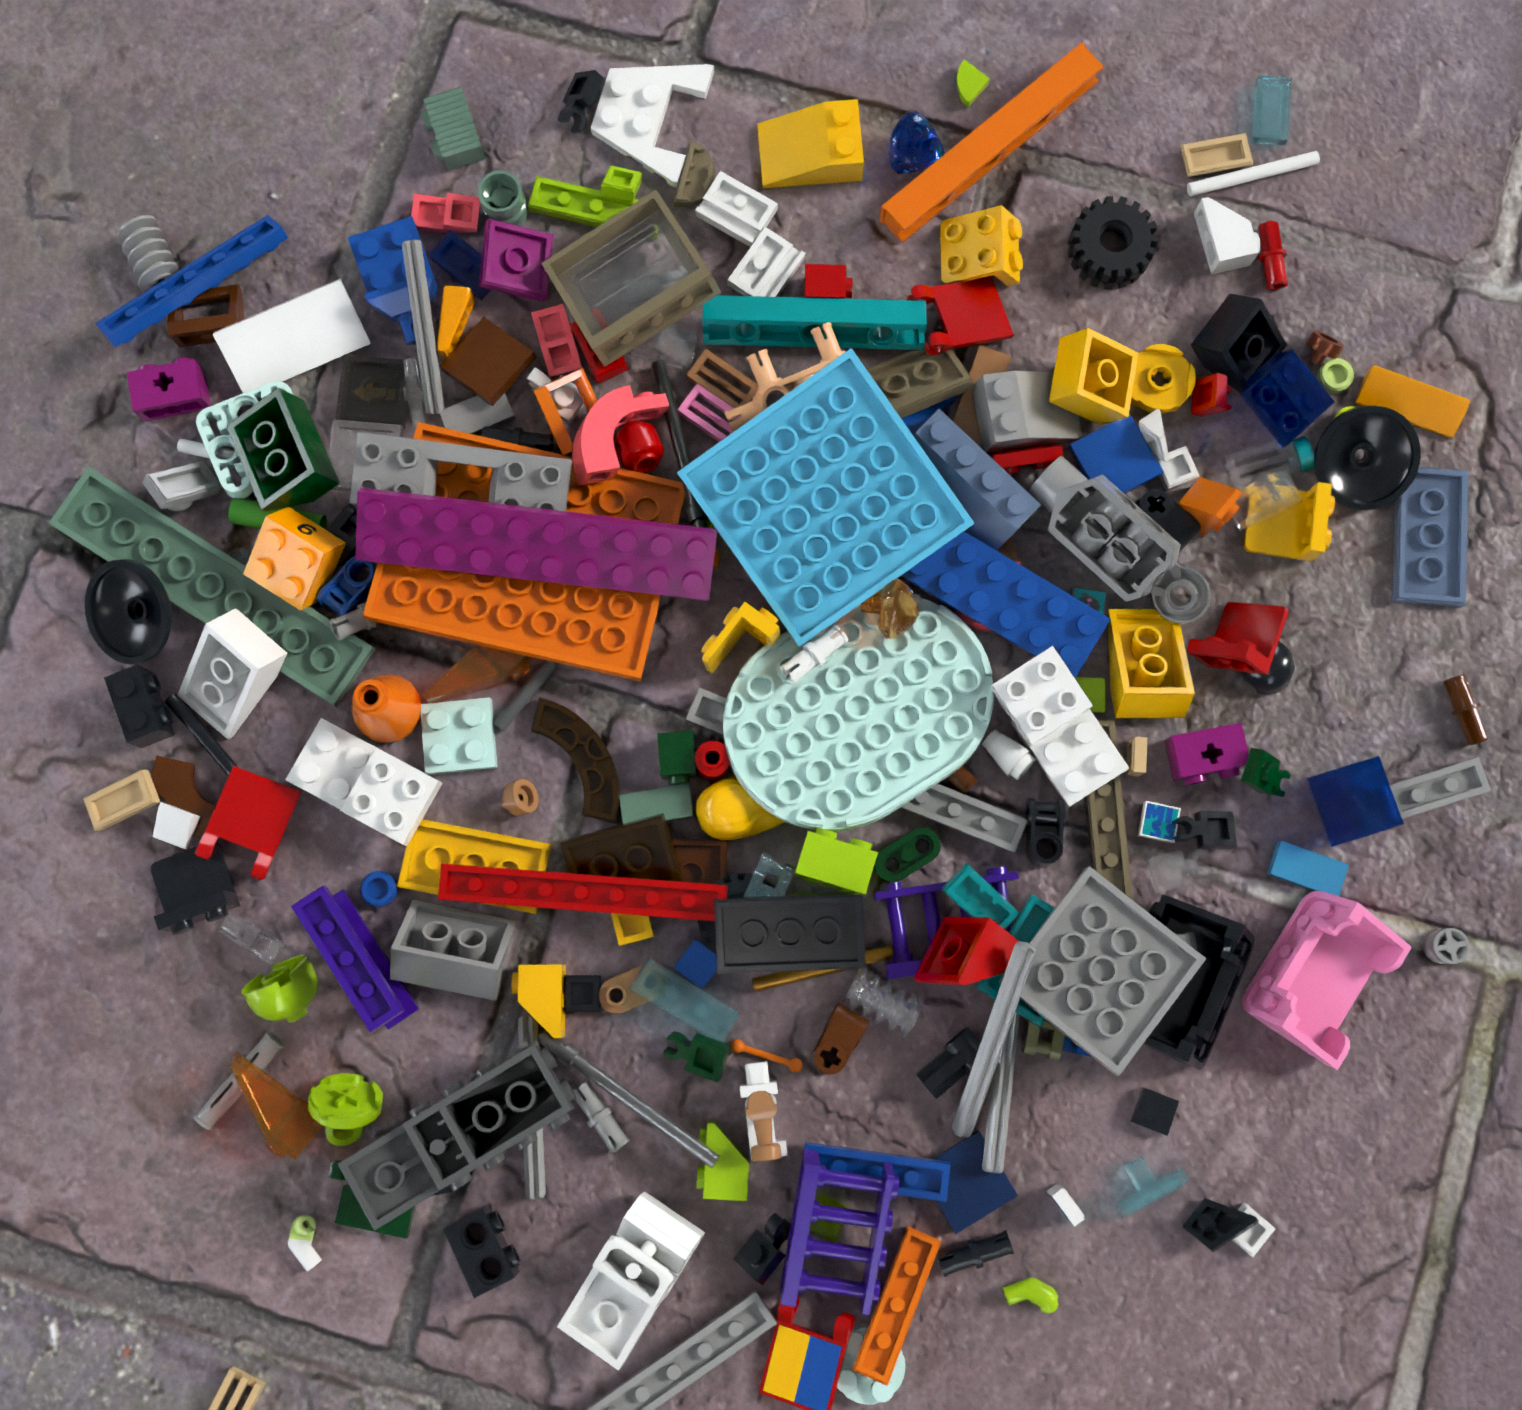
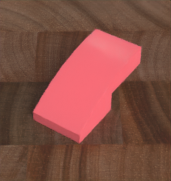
M447 193L446 198L414 194L411 216L419 232L472 233L478 230L481 203L479 197Z
M564 304L531 312L549 377L581 369V361Z

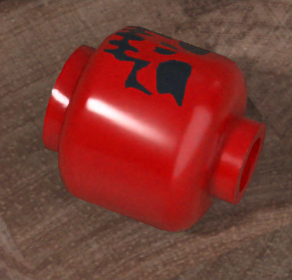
M630 421L622 427L614 438V445L620 461L627 470L648 473L658 466L663 457L664 448L654 426L647 422Z

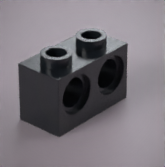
M489 1204L450 1223L443 1229L473 1298L512 1280L520 1272L517 1267L521 1265L518 1252L513 1244L507 1245L502 1234L506 1230L504 1221L497 1210L492 1211ZM475 1222L483 1225L486 1231L484 1240L476 1241L470 1236L469 1226L471 1223ZM494 1257L499 1260L501 1273L498 1275L489 1274L484 1267L485 1258Z

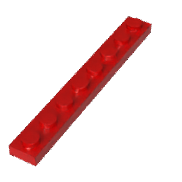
M441 863L438 900L715 921L714 899L727 898L728 886Z

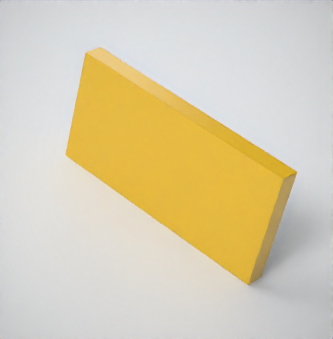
M422 819L408 846L405 848L397 887L438 895L441 863L547 871L552 844ZM481 903L532 914H538L539 910L538 907Z

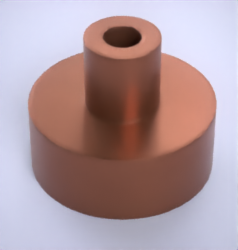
M1313 330L1306 342L1309 347L1314 349L1308 360L1318 366H1321L1326 356L1337 359L1344 347V344L1336 338L1318 330Z

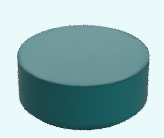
M1302 436L1291 440L1293 452L1301 472L1314 469L1315 456L1308 438Z

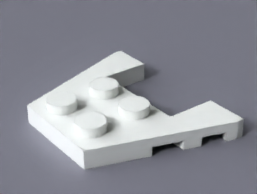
M714 65L610 68L591 125L592 135L627 157L629 155L643 164V168L652 174L655 172L666 179L669 185L678 188L686 155L655 147L672 91L675 90L706 99L714 75Z

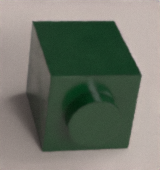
M693 731L657 733L659 767L662 780L668 779L670 785L690 783V777H697Z

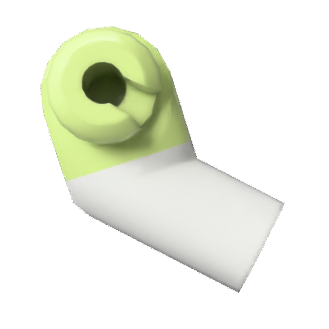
M300 1215L296 1217L291 1225L288 1247L306 1272H308L321 1262L322 1259L312 1247L316 1222L310 1215Z

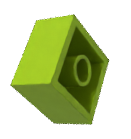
M819 827L816 828L815 833L808 831L794 877L845 893L862 892V897L865 896L878 852L871 850L872 844L855 838H851V841L846 843L836 839L837 833Z

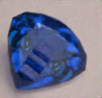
M918 111L906 113L892 130L888 143V155L890 165L897 174H911L932 165L945 154L936 131Z

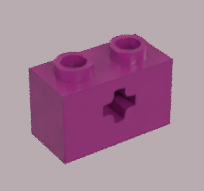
M177 358L172 360L170 364L160 366L146 364L138 367V370L126 372L132 411L144 422L202 411L211 406L206 371L195 359Z
M1242 723L1173 735L1164 740L1173 781L1184 779L1185 785L1206 782V775L1219 773L1220 779L1241 775L1240 769L1245 767L1249 756ZM1204 751L1213 753L1214 759H1203L1201 753Z

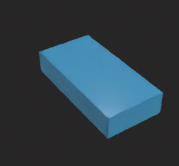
M1277 841L1267 875L1311 891H1324L1340 896L1349 864L1284 841Z

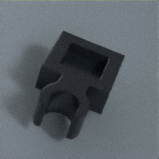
M1199 811L1194 814L1195 820L1187 816H1181L1172 821V824H1181L1186 830V834H1178L1173 837L1177 842H1186L1191 838H1197L1198 849H1233L1237 846L1234 815L1231 811Z

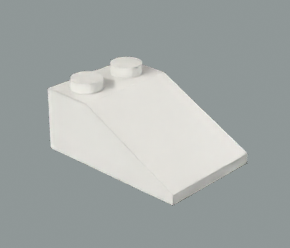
M235 608L205 624L178 696L225 738L230 739L235 735L278 676L287 652Z

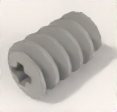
M150 215L139 216L127 221L117 232V240L122 246L123 253L128 258V264L133 269V275L138 280V286L142 292H146L178 271L177 264L171 262L173 255L167 250V242L161 239L163 233L156 227L157 220L154 216Z

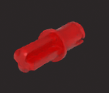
M1272 220L1266 221L1258 227L1262 254L1259 255V261L1264 265L1266 290L1273 291L1288 286L1284 263L1287 252L1282 249L1279 223Z

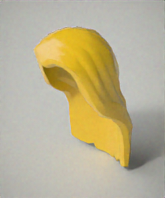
M734 773L723 777L707 787L697 799L695 813L701 829L709 836L722 841L751 837L785 822L758 805L740 785Z

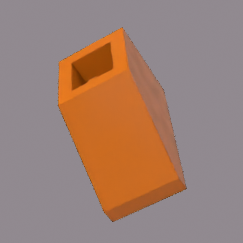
M1199 477L1178 502V505L1198 521L1201 526V530L1198 533L1204 537L1211 529L1218 532L1240 508L1235 502L1242 495V492L1237 488Z

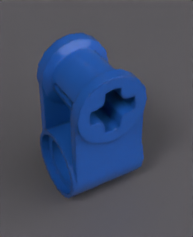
M355 557L350 558L339 572L321 588L317 594L316 601L320 605L326 604L338 617L356 610L357 605L367 601L377 565L370 561L355 560ZM369 567L370 573L368 578L363 582H357L359 570ZM338 597L341 601H343V604H341L336 598Z

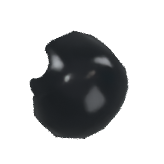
M1279 641L1268 675L1241 672L1242 678L1245 682L1252 685L1259 694H1276L1288 686L1295 670L1293 655L1287 646Z

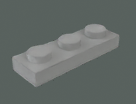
M1477 757L1374 791L1387 824L1489 792L1491 788L1480 759Z

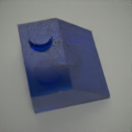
M1379 756L1307 778L1331 847L1404 824Z

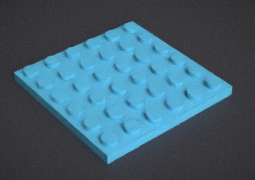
M852 348L677 472L799 647L975 524Z

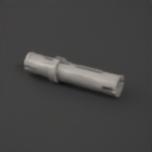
M267 1031L265 1036L248 1055H242L238 1060V1067L202 1108L194 1114L193 1117L196 1122L207 1130H213L217 1122L236 1103L253 1081L263 1077L266 1072L264 1069L281 1049H284V1042L272 1032Z

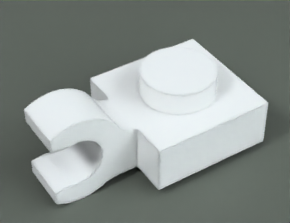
M534 368L527 377V380L530 381L528 384L534 389L552 381L537 368ZM572 382L550 391L561 419L569 425L584 406L579 391Z

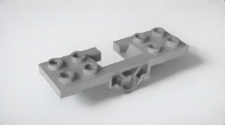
M357 432L350 503L357 504V491L360 487L435 496L438 464L440 461L492 468L489 503L566 511L572 467L571 459Z

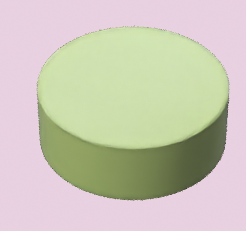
M1341 358L1327 360L1318 369L1316 374L1318 386L1328 394L1344 392L1354 379L1353 368L1347 361Z

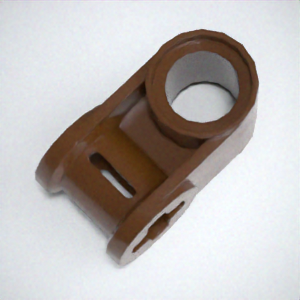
M838 1002L813 1051L812 1060L814 1066L820 1072L826 1074L840 1072L863 1037L870 1019ZM831 1048H834L836 1050L834 1056L839 1059L836 1065L829 1064L825 1068L823 1066L824 1059L820 1054L822 1050L830 1051Z

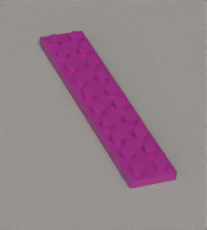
M361 487L357 491L355 560L709 600L717 529Z

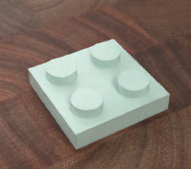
M490 697L421 704L425 774L435 775L497 768L493 704Z

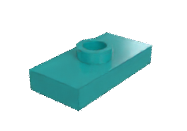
M967 862L941 888L970 917H990L1003 929H1006L1020 914Z

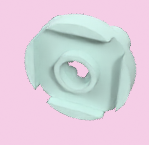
M861 1324L854 1327L850 1336L837 1388L847 1398L860 1404L871 1405L887 1402L899 1389L903 1381L905 1358L901 1350L888 1386L852 1371L851 1369L869 1325Z

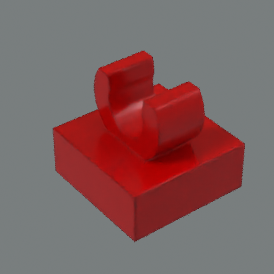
M1215 373L1196 380L1192 392V415L1203 417L1231 410V405L1227 404V394L1232 392V388L1227 385L1226 375Z

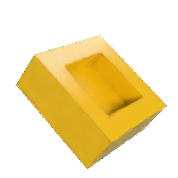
M611 913L619 946L655 937L649 916Z

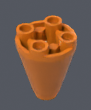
M385 673L372 676L357 685L353 693L351 711L353 721L363 735L378 743H392L404 739L420 725L422 703L420 694L411 682L400 675Z

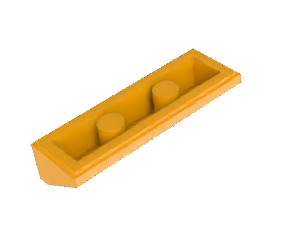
M1373 365L1364 374L1354 404L1360 406L1377 405L1390 408L1403 415L1412 425L1452 439L1469 407L1470 400Z

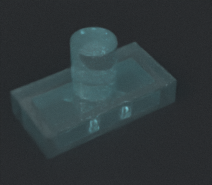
M1140 1157L1124 1166L1137 1192L1118 1201L1115 1204V1208L1121 1219H1124L1182 1188L1189 1182V1179L1181 1167L1156 1180L1144 1158Z

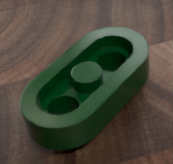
M917 828L878 853L874 865L876 874L881 880L888 883L899 882L938 856L941 848L938 835L928 828ZM918 840H924L928 844V850L925 853H920L916 850L915 844ZM888 859H895L898 862V869L895 872H890L886 869L885 863Z

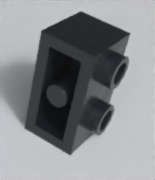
M137 664L104 677L126 743L144 748L175 735L171 726V713L163 703L159 692L161 691V685L153 671Z

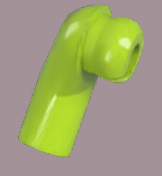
M1030 1277L1002 1288L1009 1306L1028 1299L1041 1307L1040 1309L1043 1313L1049 1314L1055 1312L1059 1305L1058 1294L1054 1288L1037 1278Z

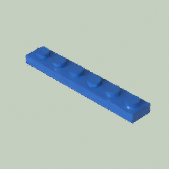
M267 215L95 324L115 348L121 344L128 343L135 338L136 334L150 325L160 323L166 315L177 308L190 304L196 296L209 288L218 286L223 279L232 273L245 269L254 259L266 252L275 250L281 242L288 239V236L283 227Z

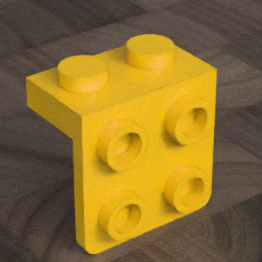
M1002 205L942 221L940 225L941 280L945 284L994 275L1007 286L1019 284L1020 270L1023 268V259L1019 252V238L1022 236V227L1019 219L1014 217Z
M1317 482L1308 491L1265 485L1253 486L1249 493L1244 549L1249 553L1311 562L1315 560L1325 550H1328L1331 543L1332 533L1331 530L1327 529L1328 517H1331L1335 507V497L1331 496L1332 484Z
M746 602L739 609L736 606L733 607L723 621V624L726 625L718 637L713 634L701 650L704 653L702 661L706 670L713 674L745 632L749 633L763 645L769 644L773 647L781 637L780 627L776 624L778 619L766 609L761 608L757 611Z

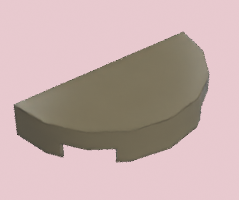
M690 141L674 199V207H689L700 203L715 180L714 162H712L711 157L705 152V148L702 145Z

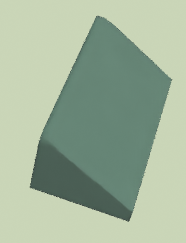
M689 783L623 794L619 797L623 824L664 813L666 823L695 818Z

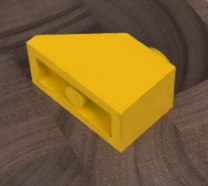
M518 965V972H513L512 993L518 994L520 1005L553 1038L565 1037L564 976L566 975V965Z

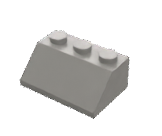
M412 900L391 947L390 979L496 1001L506 975L517 920Z

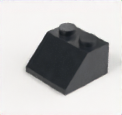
M1231 293L1191 343V347L1203 367L1212 374L1220 373L1226 375L1227 384L1244 396H1249L1287 346L1262 299Z

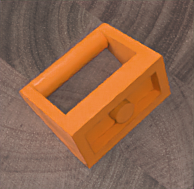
M583 368L533 389L562 455L573 451L574 440L571 441L550 391L574 380L587 412H589L598 400Z

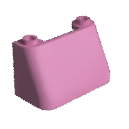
M1324 891L1310 892L1297 906L1242 997V1007L1255 1019L1325 1065L1338 1070L1350 1049L1349 1038L1338 1030L1342 1021L1373 970L1385 974L1397 970L1403 964L1412 947L1360 903Z

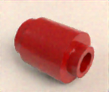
M708 741L697 749L695 763L703 777L710 780H718L729 772L731 766L724 744L718 741ZM717 753L720 757L718 763L714 765L708 764L706 756Z

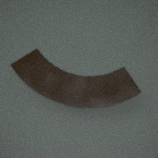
M539 697L531 732L542 735L558 744L574 761L579 770L583 785L584 805L582 816L617 824L620 811L619 781L612 757L605 744L589 724L576 713L558 703Z

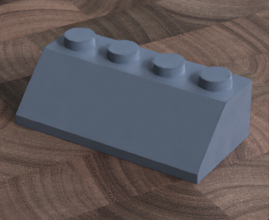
M940 409L913 435L975 524L964 532L996 551L1040 507L1041 504Z

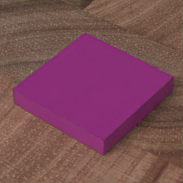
M488 218L484 229L479 287L544 302L548 296L549 276L541 263L551 257L553 234Z

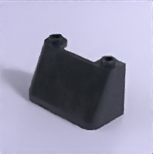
M1162 894L1160 901L1152 905L1149 914L1175 934L1194 932L1197 951L1206 960L1143 1045L1201 1070L1211 1054L1250 959L1255 938L1247 927L1241 923Z

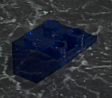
M1293 349L1272 356L1249 377L1240 393L1242 399L1282 448L1288 446L1335 402Z

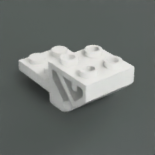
M1053 646L992 684L991 688L997 700L1012 719L1011 724L1026 748L1031 750L1045 774L1065 801L1067 807L1072 806L1129 769L1090 710L1093 706Z
M323 718L319 720L285 779L405 846H408L442 785V782Z
M643 1192L623 1217L616 1236L611 1235L592 1265V1270L557 1328L619 1371L658 1306L668 1296L705 1232L648 1193Z

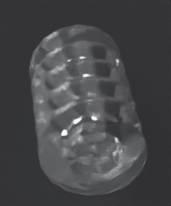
M860 968L852 980L842 1003L847 998L850 999L849 1011L851 1012L858 1006H863L862 1018L864 1019L872 1012H875V1025L877 1026L885 1019H888V1032L890 1033L896 1027L901 1026L900 1038L905 1039L914 1026L923 1006L922 1004L918 1007L919 996L914 993L905 1000V988L900 987L892 993V981L887 980L879 987L880 975L875 973L866 980L867 968Z

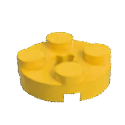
M1166 344L1151 345L1146 347L1144 351L1139 352L1131 404L1150 413L1156 409H1159L1161 414L1178 410L1192 394L1196 382L1195 369L1192 363L1189 364L1187 359L1183 357L1184 353L1178 348ZM1157 372H1162L1163 378L1168 379L1169 383L1163 384L1162 387L1157 386L1151 377H1155Z

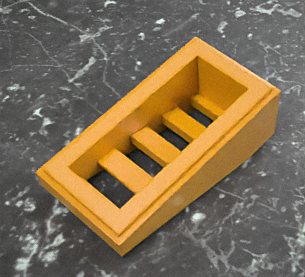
M445 285V288H443L436 348L442 361L457 347L475 304V297L469 287Z

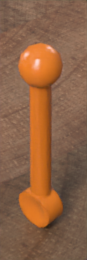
M734 1039L730 1044V1048L734 1053L745 1052L788 1066L792 1072H799L803 1067L802 1061L798 1058L790 1060L744 1045L740 1039Z

